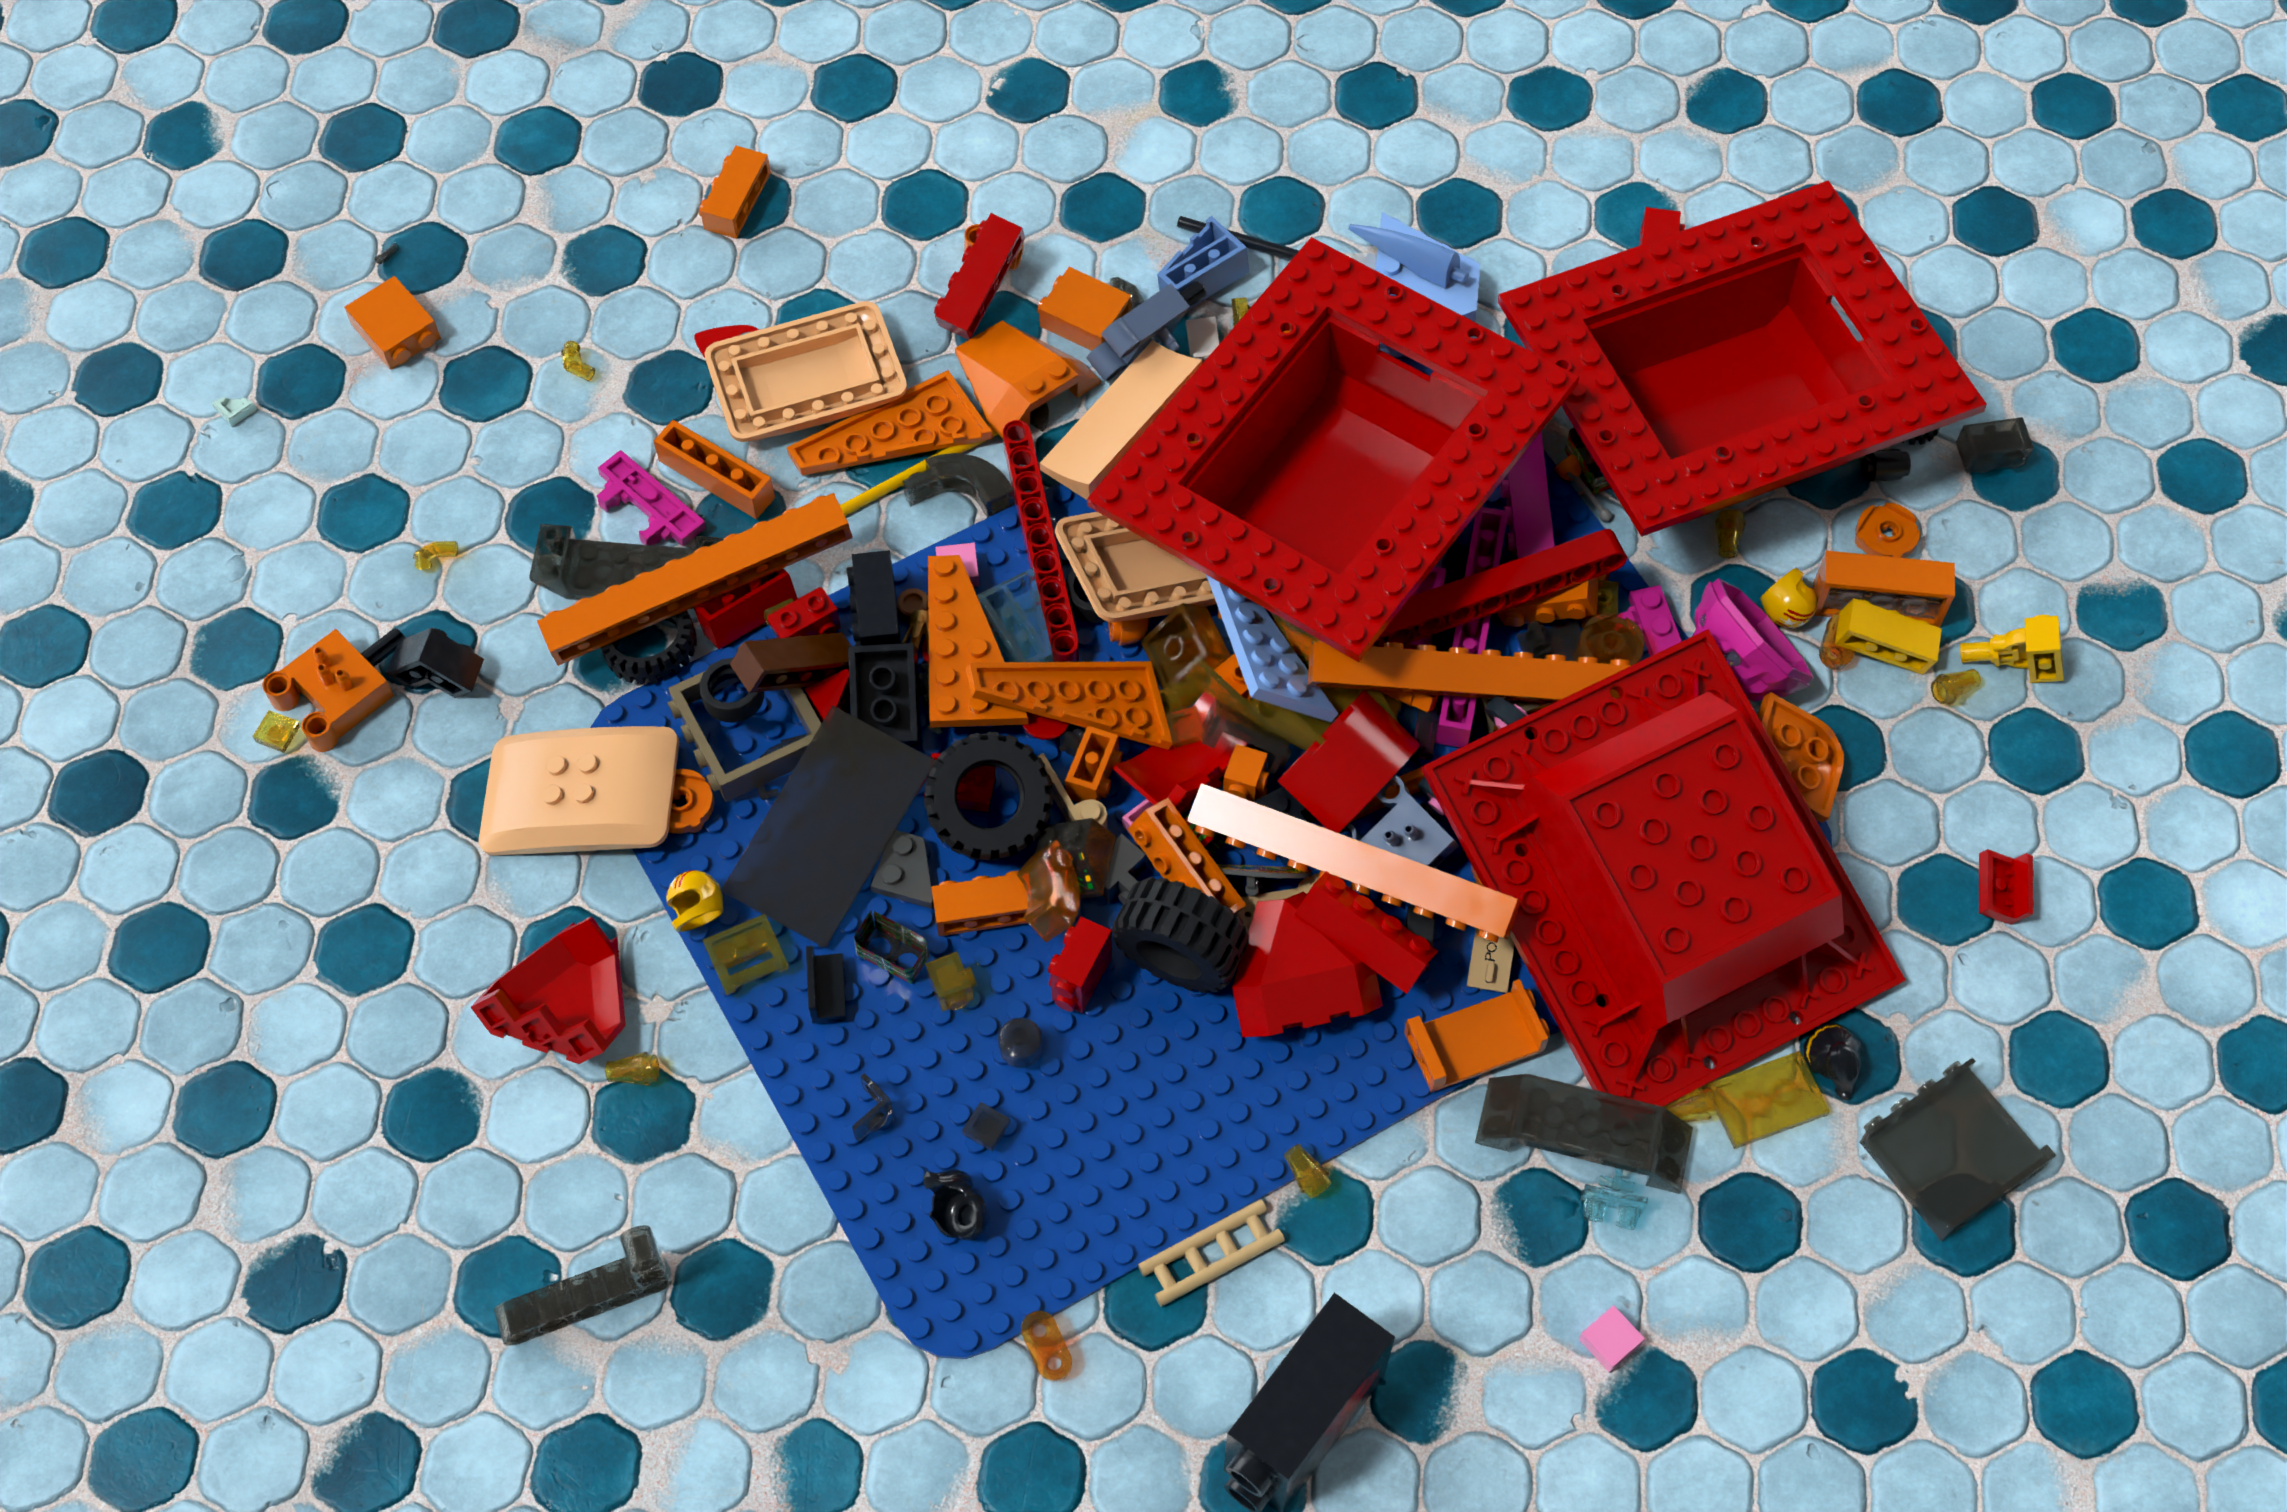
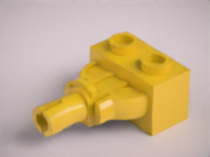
M2041 614L2032 618H2025V628L2015 629L2004 635L1995 634L1987 642L1960 643L1962 663L1991 660V663H1995V666L2009 665L2016 668H2028L2030 683L2064 681L2058 616Z

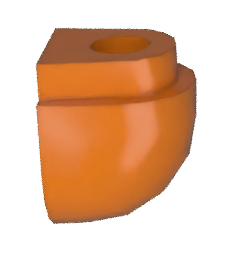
M1149 618L1108 622L1110 641L1117 642L1119 646L1137 643L1144 638L1148 631Z

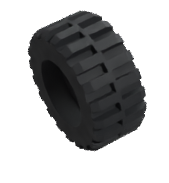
M999 732L971 734L964 739H959L952 743L949 748L941 753L931 768L926 781L924 798L928 821L937 833V837L954 852L974 860L993 861L1008 858L1028 847L1040 835L1045 824H1047L1050 817V808L1053 805L1050 775H1047L1044 768L1046 765L1041 757L1038 758L1029 745H1024L1017 741L1018 738L1011 735H999ZM980 766H996L1005 770L1014 778L1019 789L1020 799L1016 813L1008 822L998 827L983 828L972 824L963 816L958 806L957 790L962 778L969 771Z
M1152 877L1134 884L1112 928L1116 946L1124 951V955L1128 959L1135 961L1137 966L1146 969L1157 978L1167 980L1172 985H1179L1191 991L1198 990L1202 993H1208L1209 991L1212 993L1218 992L1230 984L1249 944L1246 926H1243V921L1239 916H1235L1229 907L1223 906L1219 903V900L1213 896H1207L1195 887L1185 886V883L1178 881L1171 882L1166 878L1156 880Z

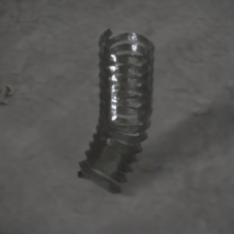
M394 242L385 252L377 255L375 262L382 264L391 258L399 250L397 243Z

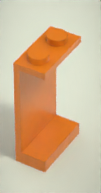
M1520 979L1513 982L1511 992L1426 1023L1422 1022L1420 1015L1406 1021L1404 1034L1431 1093L1545 1050L1548 1037H1550L1549 1028L1543 1018H1538L1534 1009L1536 1004L1530 989L1524 988Z

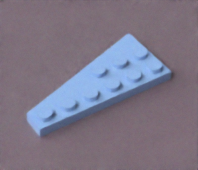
M1206 575L1251 698L1331 723L1338 715V712L1320 687L1308 686L1307 668L1267 611L1262 606Z

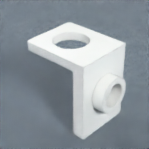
M1216 317L1186 320L1190 357L1201 358V360L1207 359L1219 345Z

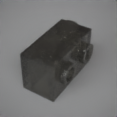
M2023 417L1963 425L1956 440V446L1966 473H1986L1993 469L2006 467L2010 469L2026 465L2034 448Z

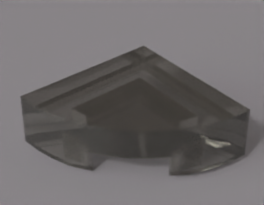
M1047 403L1030 412V424L1043 432L1049 422Z

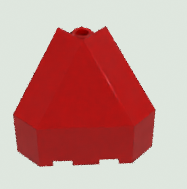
M1304 891L1286 899L1257 901L1248 932L1249 944L1239 963L1232 987L1242 1037L1272 1036L1283 1033V1029L1296 1026L1308 1028L1330 1023V1019L1343 1015H1349L1350 1018L1365 1015L1383 1006L1376 972L1295 914L1307 895Z
M592 916L577 924L573 922L495 980L475 1001L471 1009L490 1034L500 1038L508 1035L522 1040V1045L544 1053L552 1050L567 1055L566 1060L581 1064L604 1053L626 1026L618 939L615 937L609 940Z

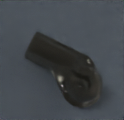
M1113 277L1107 283L1131 295L1132 310L1144 302L1136 285L1120 277Z

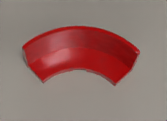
M1363 690L1321 735L1325 741L1321 745L1315 741L1277 781L1328 830L1339 833L1400 770L1419 748L1420 744Z
M1204 692L1185 716L1170 730L1173 743L1169 750L1151 746L1134 758L1115 764L1113 769L1153 805L1169 798L1177 811L1182 814L1191 809V802L1196 798L1201 783L1216 789L1222 785L1219 779L1227 770L1236 744L1256 749L1263 740V737L1213 694Z

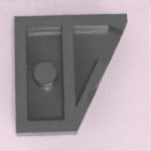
M892 829L870 886L871 892L930 909L933 908L934 903L924 837Z

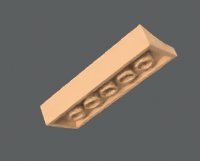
M1152 340L1040 462V470L1087 500L1090 494L1202 365V360L1179 354Z

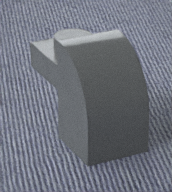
M1123 834L1105 849L1099 861V887L1104 899L1108 903L1118 896L1121 903L1124 904L1131 888L1138 882L1136 878L1146 869V854Z

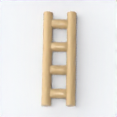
M1261 1199L1138 1264V1268L1144 1277L1154 1272L1164 1290L1155 1294L1160 1307L1285 1241L1279 1229L1268 1234L1258 1217L1267 1212V1208ZM1247 1223L1256 1241L1238 1250L1228 1232ZM1216 1239L1226 1257L1207 1266L1197 1248ZM1185 1255L1195 1273L1176 1283L1166 1265Z

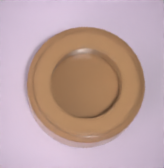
M915 588L903 591L897 599L900 616L910 621L912 612L923 609L928 611V596L926 593Z

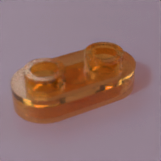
M1837 611L1829 619L1819 648L1820 660L1826 667L1833 670L1843 669L1853 659L1855 651L1835 645L1840 611Z
M1044 1311L1031 1312L1024 1318L1021 1325V1333L1039 1374L1050 1382L1061 1381L1071 1372V1354L1055 1319ZM1043 1325L1046 1328L1045 1335L1036 1337L1033 1334L1034 1327ZM1051 1358H1058L1061 1361V1366L1057 1370H1052L1047 1365L1048 1361Z

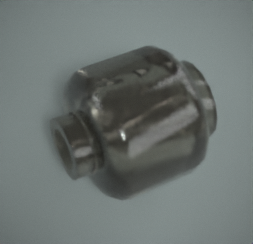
M1014 1018L1007 1021L1001 1027L998 1035L999 1053L1002 1059L1010 1066L1016 1068H1025L1033 1065L1040 1058L1043 1051L1042 1032L1038 1025L1026 1018Z

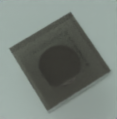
M980 1102L962 1129V1133L974 1142L993 1151L1011 1124L1010 1118Z

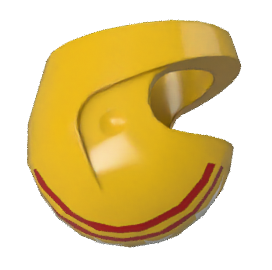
M1797 567L1779 579L1760 597L1764 610L1770 619L1778 626L1787 629L1798 628L1806 624L1814 616L1817 608L1816 593L1814 589L1804 584L1802 580L1804 573Z
M698 870L684 872L678 875L669 885L666 895L667 905L672 907L677 913L678 917L671 923L677 932H685L703 926L715 920L723 913V895L720 886L706 872Z

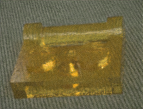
M766 914L703 939L706 951L726 996L736 992L735 988L776 970L783 972L789 969ZM768 951L771 952L772 958L729 976L728 968Z

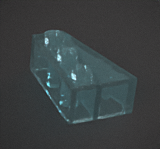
M1034 568L977 595L994 638L1009 662H1053L1052 649L1043 616Z

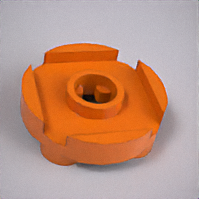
M1885 503L1884 506L1877 507L1875 505L1869 506L1862 512L1857 522L1855 544L1868 555L1907 558L1915 550L1920 539V529L1918 530L1915 524L1917 519L1908 509L1895 503ZM1887 528L1892 529L1893 536H1885L1884 534H1882L1880 529L1884 531L1887 530Z
M676 769L672 802L673 800H679L681 795H685L688 803L682 807H676V804L672 803L669 832L676 834L699 832L713 812V793L710 785L698 772L689 769Z

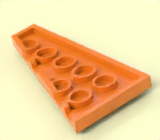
M949 370L907 389L906 393L897 400L855 414L786 448L788 456L803 476L993 439V435L989 426Z
M960 555L928 556L930 728L1029 724L1025 711L972 698L966 674L968 664L971 662L1005 661Z
M1151 661L971 662L966 668L972 698L1085 728L1092 726L1117 734L1122 738L1169 750L1173 743Z

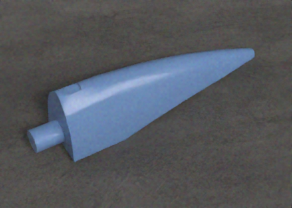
M1349 225L1348 229L1382 250L1419 277L1443 288L1452 279L1465 284L1469 277L1468 272L1460 269V256L1455 251L1393 230L1364 225Z

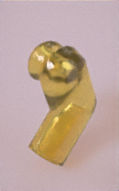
M567 341L564 344V349L561 351L563 368L584 380H592L595 368L582 362L581 353L579 352L580 345L577 342Z
M434 541L421 547L413 555L415 568L418 570L430 569L432 567L431 558L457 557L458 543L457 541Z

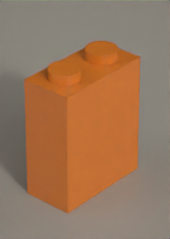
M1069 266L1063 276L1059 275L1056 278L1048 297L1044 296L1041 299L1037 312L1039 313L1040 327L1092 351L1106 341L1101 333L1115 320L1132 310V301L1130 294Z
M396 276L344 306L351 325L390 370L399 364L405 363L409 358L423 349L431 347L436 341L441 339L433 318Z

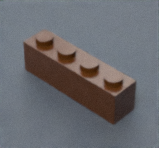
M842 632L756 641L749 640L740 645L730 665L749 693L809 687L840 671L849 670L848 646H851V644Z

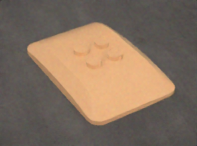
M869 301L858 302L710 344L705 351L706 364L729 433L732 438L740 442L787 434L852 416L897 400L907 390L906 378L881 311L876 304Z
M1099 512L1062 518L1055 527L1056 537L1095 613L1105 621L1119 622L1144 619L1217 604L1206 574ZM1193 539L1185 540L1187 543L1194 541Z
M657 726L565 729L503 737L498 740L492 750L479 834L481 849L488 855L497 856L651 848L660 845L667 838L669 832L679 737L673 729Z

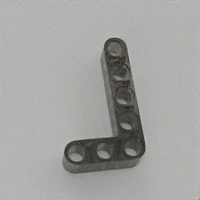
M647 1225L633 1227L620 1235L619 1239L625 1254L624 1258L529 1292L494 1308V1315L503 1344L512 1346L529 1341L669 1287L672 1281L662 1250L651 1227Z

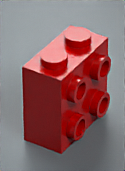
M1080 917L1075 927L1071 925L1068 928L1063 940L1065 947L1060 955L1055 954L1048 967V973H1050L1051 977L1049 986L1051 987L1052 1000L1055 1001V1004L1063 1010L1069 1012L1076 1010L1083 1014L1112 959V930L1084 917Z

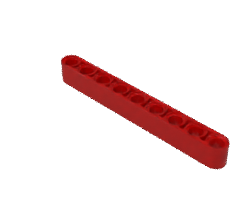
M1013 420L1008 422L1003 428L1004 453L1051 662H1079L1078 636L1031 431L1028 424L1024 421ZM1037 542H1044V544H1042V545H1038V544H1035V543H1037ZM1049 568V569H1051V570H1049V571H1042L1041 569ZM1057 595V597L1055 598H1049L1047 596ZM1059 621H1061V622L1064 623V624H1061V625H1055V624H1053L1054 622H1059ZM1060 649H1069L1070 651H1068V652H1060L1059 650H1060Z
M1604 529L1416 594L1409 598L1372 646L1384 647V643L1388 642L1405 645L1611 573L1626 563L1627 555L1614 531Z

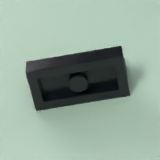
M806 946L808 1007L812 1023L847 1021L843 954L815 956L813 946Z

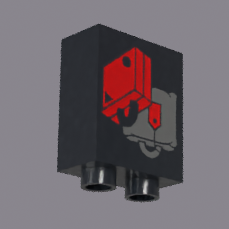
M1334 1292L1227 1433L1224 1471L1231 1476L1224 1486L1227 1493L1250 1512H1261L1267 1504L1278 1512H1285L1383 1380L1395 1336Z

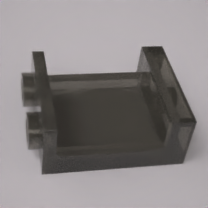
M1219 696L1215 697L1202 723V743L1215 748L1222 732H1225L1268 751V772L1275 774L1279 766L1284 768L1291 754V750L1288 749L1290 740L1288 739L1287 727Z

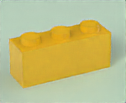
M1853 598L1839 613L1835 645L1923 675L1938 661L1942 628L1930 625L1923 620H1916L1901 615L1895 610L1878 607L1869 601Z

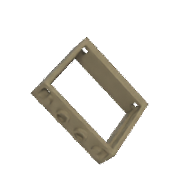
M704 672L668 688L672 701L667 702L672 715L675 720L681 718L684 725L680 726L686 742L688 744L694 742L697 749L693 753L700 768L707 767L710 774L706 778L711 789L714 792L719 790L725 802L832 753L828 734L802 688L783 689L808 736L725 774L688 704L702 698L699 683ZM731 678L719 683L713 690V693L740 681V679Z

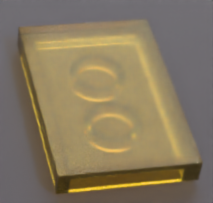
M1800 1051L1708 1083L1705 1086L1707 1095L1734 1149L1825 1117L1830 1112Z

